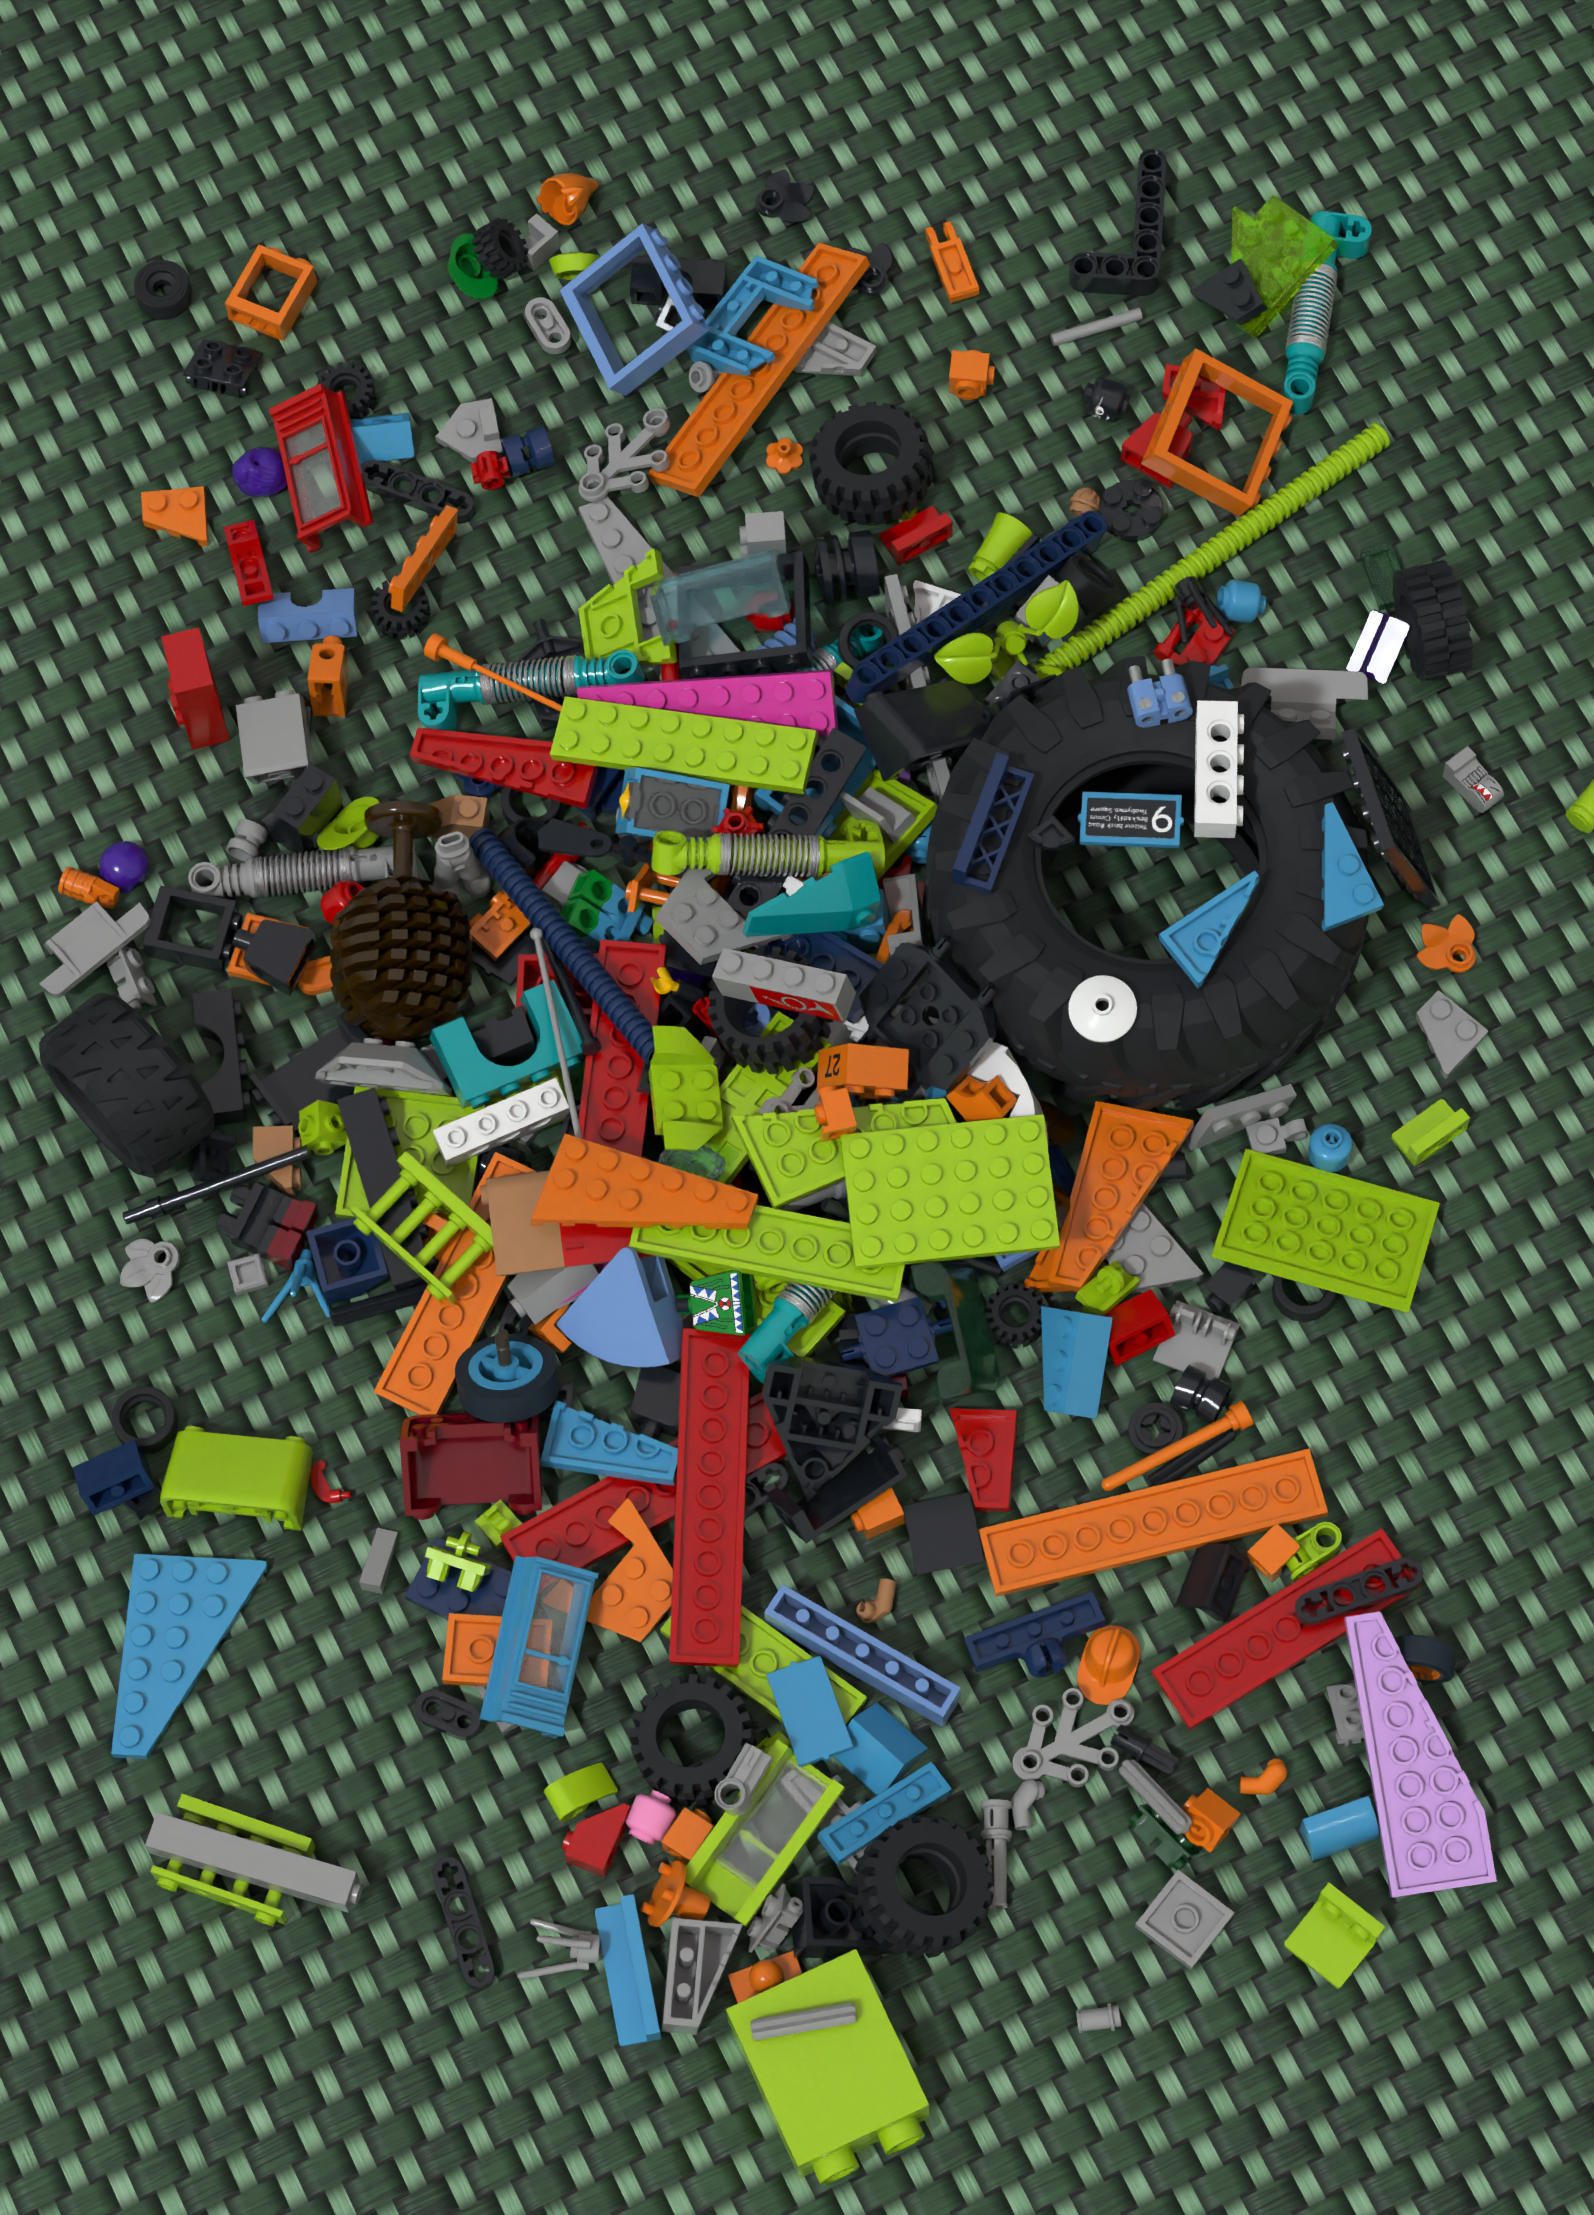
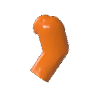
M1272 1759L1267 1763L1268 1767L1259 1777L1240 1776V1794L1269 1795L1274 1793L1286 1780L1288 1771L1285 1763L1281 1759Z

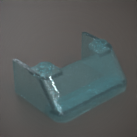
M779 550L765 551L662 579L654 583L650 594L664 646L670 645L672 639H674V643L690 640L693 638L692 633L704 626L760 612V614L767 613L768 618H774L790 613L791 608Z

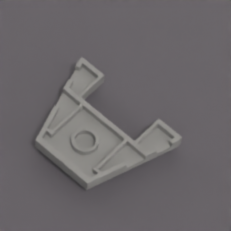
M696 866L694 870L687 869L656 917V920L700 965L719 960L723 948L736 951L753 946L760 948L767 946L770 941L780 938L784 941L794 935L746 937L743 933L746 921L707 883L716 875L710 870H705L704 866L702 870H697Z

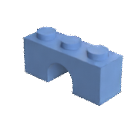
M354 588L322 590V599L318 603L307 607L293 604L291 592L273 594L274 599L258 603V623L262 643L324 639L327 636H336L338 638L357 637L358 612Z

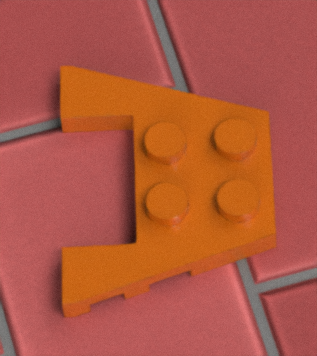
M626 1498L607 1522L634 1543V1546L591 1597L586 1621L643 1643L671 1609L673 1567L637 1511L634 1503L629 1498ZM560 1578L541 1602L568 1613L573 1586Z

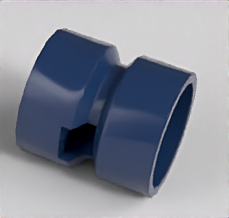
M544 426L527 430L523 437L517 433L501 438L504 456L507 457L509 471L513 478L530 473V469L533 466L540 470L555 465L552 447ZM527 446L530 457L523 458L520 448Z

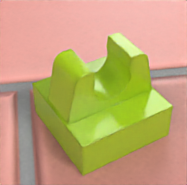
M501 1499L475 1520V1525L497 1549L503 1545L500 1536L522 1524Z

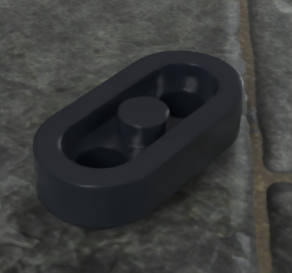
M434 1689L424 1691L416 1699L415 1712L420 1722L459 1740L472 1739L479 1733L482 1720L479 1719L480 1713L473 1705ZM431 1705L440 1707L439 1712L435 1715L428 1714L427 1709ZM467 1718L471 1721L470 1726L467 1728H460L458 1726L461 1719Z

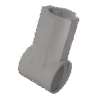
M745 1743L726 1778L716 1786L714 1794L717 1804L728 1814L734 1816L745 1813L750 1808L751 1797L773 1758L753 1745ZM732 1789H739L741 1791L740 1800L733 1805L726 1804V1794Z

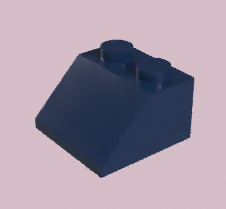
M356 1218L306 1231L327 1305L359 1297L389 1276L379 1239L372 1233L368 1236L364 1235L353 1224Z

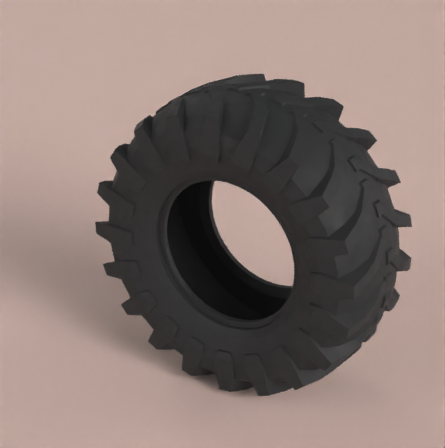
M1145 656L1126 657L1113 664L1092 682H1088L1080 666L1065 671L1050 681L1032 703L1020 694L992 720L981 740L973 738L952 769L932 823L928 842L925 878L928 924L932 927L935 945L944 934L950 936V940H954L955 944L945 956L956 967L963 981L981 992L987 982L994 983L995 987L999 988V992L989 1002L994 1007L995 1038L1003 1046L1008 1047L1020 1071H1042L1058 1079L1054 1095L1070 1101H1080L1088 1097L1108 1094L1117 1096V1105L1149 1111L1159 1104L1178 1097L1185 1112L1216 1102L1238 1083L1246 1092L1276 1074L1294 1052L1299 1055L1325 1028L1357 967L1369 915H1366L1325 932L1322 929V920L1324 919V900H1322V888L1324 887V880L1322 878L1324 831H1322V818L1324 817L1325 804L1334 803L1367 871L1369 864L1367 848L1371 847L1369 830H1366L1359 821L1358 816L1354 814L1344 791L1354 787L1347 771H1340L1327 765L1319 752L1310 744L1321 732L1309 720L1299 722L1284 721L1264 707L1271 693L1270 689L1256 682L1247 683L1232 689L1214 685L1208 682L1211 664L1190 661L1177 667L1175 672L1184 677L1193 709L1192 715L1185 720L1168 723V719L1160 720V725L1143 728L1135 723L1127 692L1128 686L1132 684L1129 668L1134 665L1139 666L1143 680L1151 678L1152 683L1160 681L1159 676H1164V674H1148ZM1197 700L1238 701V714H1244V733L1238 734L1237 744H1244L1243 765H1237V775L1244 776L1243 795H1237V805L1243 806V826H1236L1235 838L1215 839L1233 856L1244 877L1256 871L1259 875V883L1251 896L1247 909L1237 921L1203 985L1197 988L1174 958L1160 960L1128 958L1103 950L1077 934L1057 912L1044 883L1045 875L1051 863L1061 850L1050 851L1038 848L1027 840V834L1054 815L1073 837H1076L1080 834L1081 822L1078 821V815L1081 814L1083 792L1182 795L1181 817L1185 822L1194 825ZM1220 735L1213 737L1217 742L1227 740L1224 736ZM996 752L1009 756V766L1033 773L1035 777L992 893L988 894L953 883V866ZM1215 766L1212 768L1214 771L1219 773L1227 771V769L1222 766ZM1007 776L1003 786L1007 794L1011 795L1022 790L1024 781ZM1000 793V796H999L998 800H1000V799L1003 798V796H1002L1001 793ZM1220 796L1212 798V800L1216 803H1224L1227 801L1225 798ZM1018 800L1012 802L1014 806H1016ZM1007 804L995 809L992 814L997 824L1003 823L1012 817ZM989 822V825H988L987 829H989V828L992 827V825H991L990 822ZM1007 829L1001 831L1003 835H1005ZM997 834L984 838L981 843L986 853L999 849L1001 846ZM978 851V854H977V857H976V858L981 857V854H980L979 851ZM996 858L990 860L993 865ZM986 863L972 868L969 877L987 882L990 871ZM1101 975L1112 976L1123 981L1132 990L1137 1003V1015L1131 1029L1121 1038L1105 1043L1094 1042L1081 1036L1073 1027L1068 1010L1071 995L1076 987L1086 979ZM1099 1001L1096 1004V1008L1100 1011H1105L1109 1007L1106 1001Z

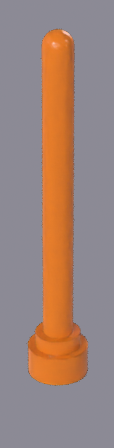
M1242 1401L1229 1406V1411L1224 1413L1225 1416L1106 1477L1102 1480V1488L1105 1491H1111L1231 1428L1233 1431L1237 1429L1242 1431L1254 1425L1246 1406Z

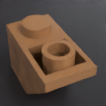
M293 1125L253 1127V1160L255 1164L301 1147V1137L296 1136ZM297 1163L263 1175L285 1196L296 1199V1188L302 1187L301 1168H296Z

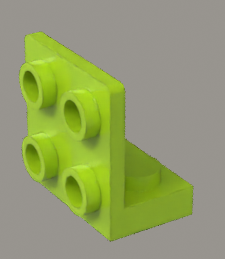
M1328 1883L1321 1891L1318 1901L1287 1938L1284 1947L1335 1988L1340 1989L1381 1938L1385 1926L1331 1883Z

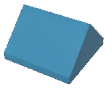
M876 1702L855 1716L846 1727L854 1749L834 1755L833 1757L877 1796L895 1785L924 1755L928 1748Z

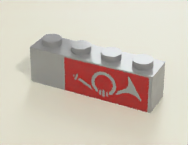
M727 948L722 949L712 975V979L723 996L841 1022L846 1021L856 995V991L847 974Z

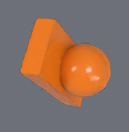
M791 1951L769 1960H760L753 1966L729 1974L728 1979L736 2001L740 2003L803 1973L797 1958H794V1952Z

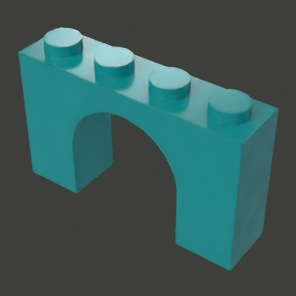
M553 979L550 981L567 1067L568 1070L579 1066L582 1063L581 1059L584 1058L580 1047L582 1041ZM544 984L524 991L520 999L535 1032L537 1041L535 1053L521 1064L501 1066L486 1059L478 1050L463 1017L432 1029L430 1040L462 1109L472 1106L473 1109L480 1108L491 1102L490 1097L500 1093L504 1097L519 1091L521 1084L531 1080L533 1084L540 1083L552 1076L550 1072L561 1068Z

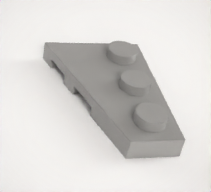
M1289 1084L1209 1108L1200 1118L1185 1142L1192 1152L1270 1117H1280L1289 1110V1105L1297 1094L1292 1085Z

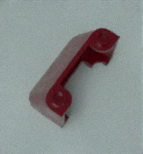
M469 1413L416 1415L408 1417L403 1421L399 1440L405 1516H413L415 1519L424 1520L432 1518L434 1513L440 1510L441 1505L497 1503L500 1499L503 1502H508L509 1508L516 1510V1513L519 1515H530L537 1510H542L539 1414L521 1421L507 1423L481 1420Z

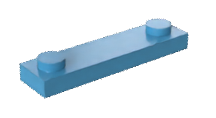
M930 1762L820 1831L817 1838L838 1866L866 1848L889 1826H893L901 1819L915 1817L948 1796L952 1788L934 1764Z

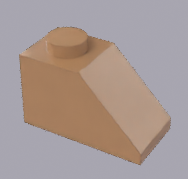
M455 794L429 804L438 808L443 813V825L438 832L427 837L440 838L443 835L459 831L467 836L469 840L476 831L488 828L490 810L488 799L485 797Z

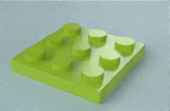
M875 768L853 797L858 799L870 786L911 812L916 819L895 844L882 836L885 847V865L883 874H875L878 881L932 821L938 806L895 779L883 781L879 770ZM846 807L833 823L837 828L829 840H846L847 824L850 821L856 820Z

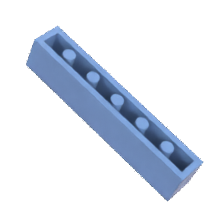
M783 1584L764 1612L765 1622L778 1632L941 1727L945 1726L961 1699V1688Z

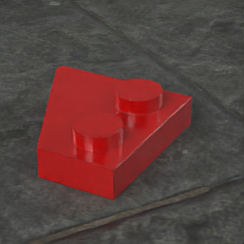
M1166 364L1162 398L1166 401L1180 369L1178 365ZM1198 374L1184 411L1211 427L1221 430L1226 389Z

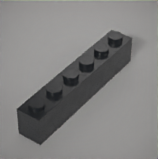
M375 1087L337 1099L369 1208L401 1177L399 1173L402 1171L397 1162L398 1157L395 1147L400 1145L395 1126L388 1128L385 1116L391 1115L386 1097H379ZM414 1188L407 1189L376 1222L389 1236L414 1211V1208L419 1205ZM421 1222L400 1244L412 1257H415L425 1247L423 1240L429 1238L425 1224ZM380 1241L396 1292L427 1283ZM435 1256L424 1266L431 1274H433V1271L438 1266Z

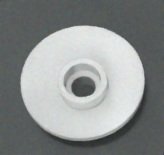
M1094 976L1080 983L1073 991L1068 1007L1069 1018L1075 1030L1084 1038L1101 1043L1115 1041L1124 1036L1133 1026L1137 1015L1136 999L1132 990L1123 981L1112 976ZM1099 1001H1106L1109 1007L1105 1011H1100L1096 1008V1004Z

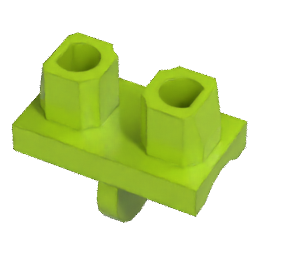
M1114 1260L1110 1265L1101 1268L1097 1276L1077 1292L1075 1299L1083 1304V1313L1104 1316L1139 1286L1141 1280L1136 1276L1128 1274L1120 1263Z
M467 1531L462 1533L460 1539L448 1536L445 1545L456 1549V1552L433 1546L432 1548L428 1547L425 1557L430 1558L426 1577L446 1582L450 1567L454 1566L462 1569L457 1587L471 1592H476L483 1576L490 1574L492 1565L466 1556L467 1553L478 1556L481 1550V1546L471 1543L472 1533Z

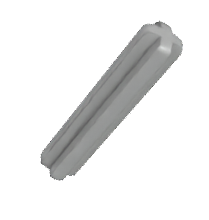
M1126 1759L1123 1761L1122 1766L1119 1768V1774L1176 1834H1186L1192 1825V1820L1135 1760L1129 1761Z
M850 2002L755 2019L750 2022L752 2038L757 2041L852 2024L856 2022L857 2016L855 2006Z

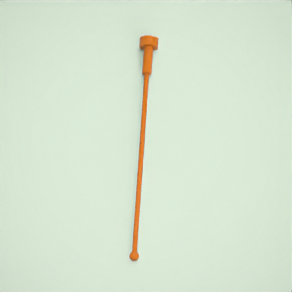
M434 633L427 640L424 647V656L436 662L444 658L471 672L476 670L561 712L562 705L478 665L476 659L449 647L447 638Z

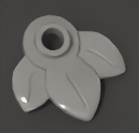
M137 1239L125 1248L126 1254L131 1260L122 1269L120 1284L129 1288L144 1286L148 1300L151 1303H155L162 1299L173 1285L172 1272L180 1263V1253L177 1247L170 1242L161 1241L155 1244L148 1239ZM165 1252L166 1260L163 1263H159V1255Z

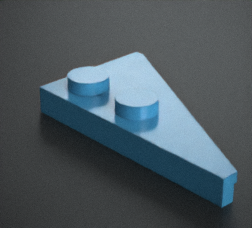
M1333 802L1325 804L1324 817L1322 818V831H1324V849L1322 851L1324 919L1322 920V929L1324 932L1377 912L1384 906Z
M1253 871L1159 934V941L1197 988L1203 985L1259 883V875L1256 871Z

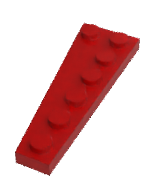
M417 728L410 751V757L416 763L588 809L599 766L552 760L550 751L553 742L428 728Z

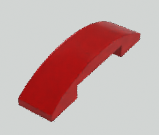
M250 520L225 526V536L242 605L247 606L274 599L255 521Z

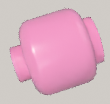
M652 1790L650 1796L646 1794L637 1795L625 1820L626 1825L630 1828L628 1833L651 1845H654L655 1841H662L677 1817L676 1810L669 1805L671 1798L655 1790Z

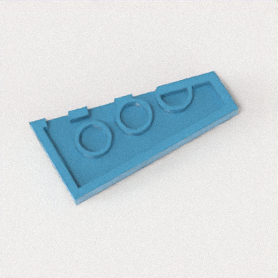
M555 1400L540 1461L543 1467L675 1486L678 1448L643 1434H634L625 1430L623 1426L613 1422L609 1424L595 1418L593 1414L583 1410L579 1412L567 1407L566 1403Z

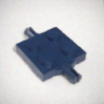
M920 1297L854 1315L859 1332L858 1344L840 1348L839 1351L843 1363L863 1357L870 1370L889 1378L938 1364L939 1358L934 1345L935 1335L954 1331V1327L950 1317L931 1323L924 1313Z

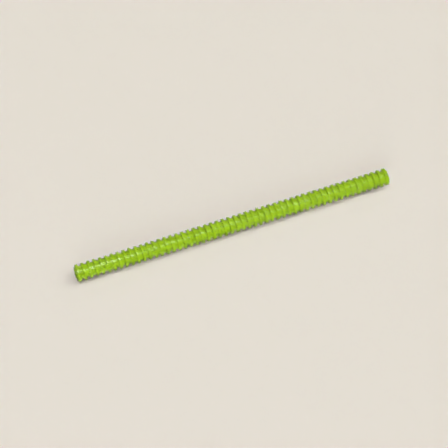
M1377 423L1371 424L1369 429L1366 428L1361 434L1355 435L1354 440H1348L1346 445L1343 444L1339 447V450L1331 452V456L1327 455L1323 461L1317 462L1316 467H1310L1308 472L1305 471L1300 477L1293 479V483L1289 482L1285 485V488L1279 489L1277 494H1272L1270 499L1262 501V505L1258 504L1254 510H1249L1247 516L1242 515L1239 521L1236 520L1232 522L1231 526L1225 527L1224 532H1218L1216 537H1211L1208 540V543L1204 542L1200 548L1194 549L1193 554H1187L1185 559H1180L1177 562V565L1173 564L1170 566V571L1167 569L1163 571L1162 576H1156L1154 581H1149L1146 584V587L1142 586L1139 588V593L1133 592L1131 598H1125L1123 603L1115 605V609L1111 608L1107 614H1102L1100 620L1092 621V626H1085L1084 631L1080 630L1076 633V637L1071 636L1068 642L1064 641L1061 643V648H1054L1053 654L1047 653L1045 659L1040 658L1037 660V665L1032 664L1031 666L1037 669L1043 665H1052L1058 667L1062 672L1073 669V666H1080L1081 661L1085 662L1089 659V655L1094 656L1097 654V650L1104 649L1105 644H1111L1112 638L1118 639L1120 633L1125 634L1128 632V628L1135 627L1136 622L1140 623L1144 620V617H1149L1151 611L1156 612L1159 610V605L1164 606L1167 604V600L1171 601L1177 595L1174 587L1180 580L1191 576L1200 579L1204 578L1206 573L1213 571L1214 567L1218 568L1221 566V562L1228 561L1229 556L1233 557L1237 554V551H1242L1244 545L1249 546L1252 544V540L1256 541L1260 538V535L1266 534L1268 529H1273L1275 524L1283 522V518L1287 519L1291 513L1297 512L1298 507H1304L1306 502L1309 503L1314 497L1321 495V491L1325 492L1329 489V486H1333L1337 481L1342 480L1344 475H1349L1352 470L1359 468L1360 464H1365L1367 459H1372L1375 454L1380 453L1382 448L1385 449L1390 446L1387 432Z

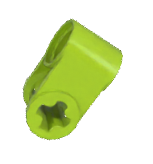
M1321 1522L1301 1535L1293 1537L1300 1545V1550L1286 1563L1292 1573L1290 1577L1293 1582L1338 1555L1342 1534L1335 1524ZM1322 1535H1329L1334 1539L1335 1543L1330 1547H1322L1317 1543L1316 1539Z

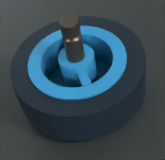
M498 1332L495 1336L483 1339L466 1349L459 1357L455 1366L458 1396L462 1407L472 1416L489 1422H516L533 1417L547 1409L554 1402L560 1389L557 1359L554 1351L542 1340L528 1335Z

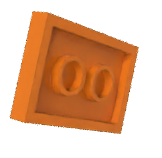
M449 1613L442 1677L443 1684L487 1687L502 1616ZM532 1618L526 1643L527 1649L550 1655L553 1629L552 1620ZM524 1654L518 1681L547 1689L550 1660Z

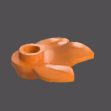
M1457 914L1452 919L1448 929L1433 924L1422 925L1421 937L1426 948L1417 954V958L1424 966L1434 970L1448 968L1456 973L1466 972L1473 967L1476 954L1471 945L1475 933L1470 923L1463 916ZM1459 954L1462 955L1465 960L1459 962L1454 960L1453 956Z

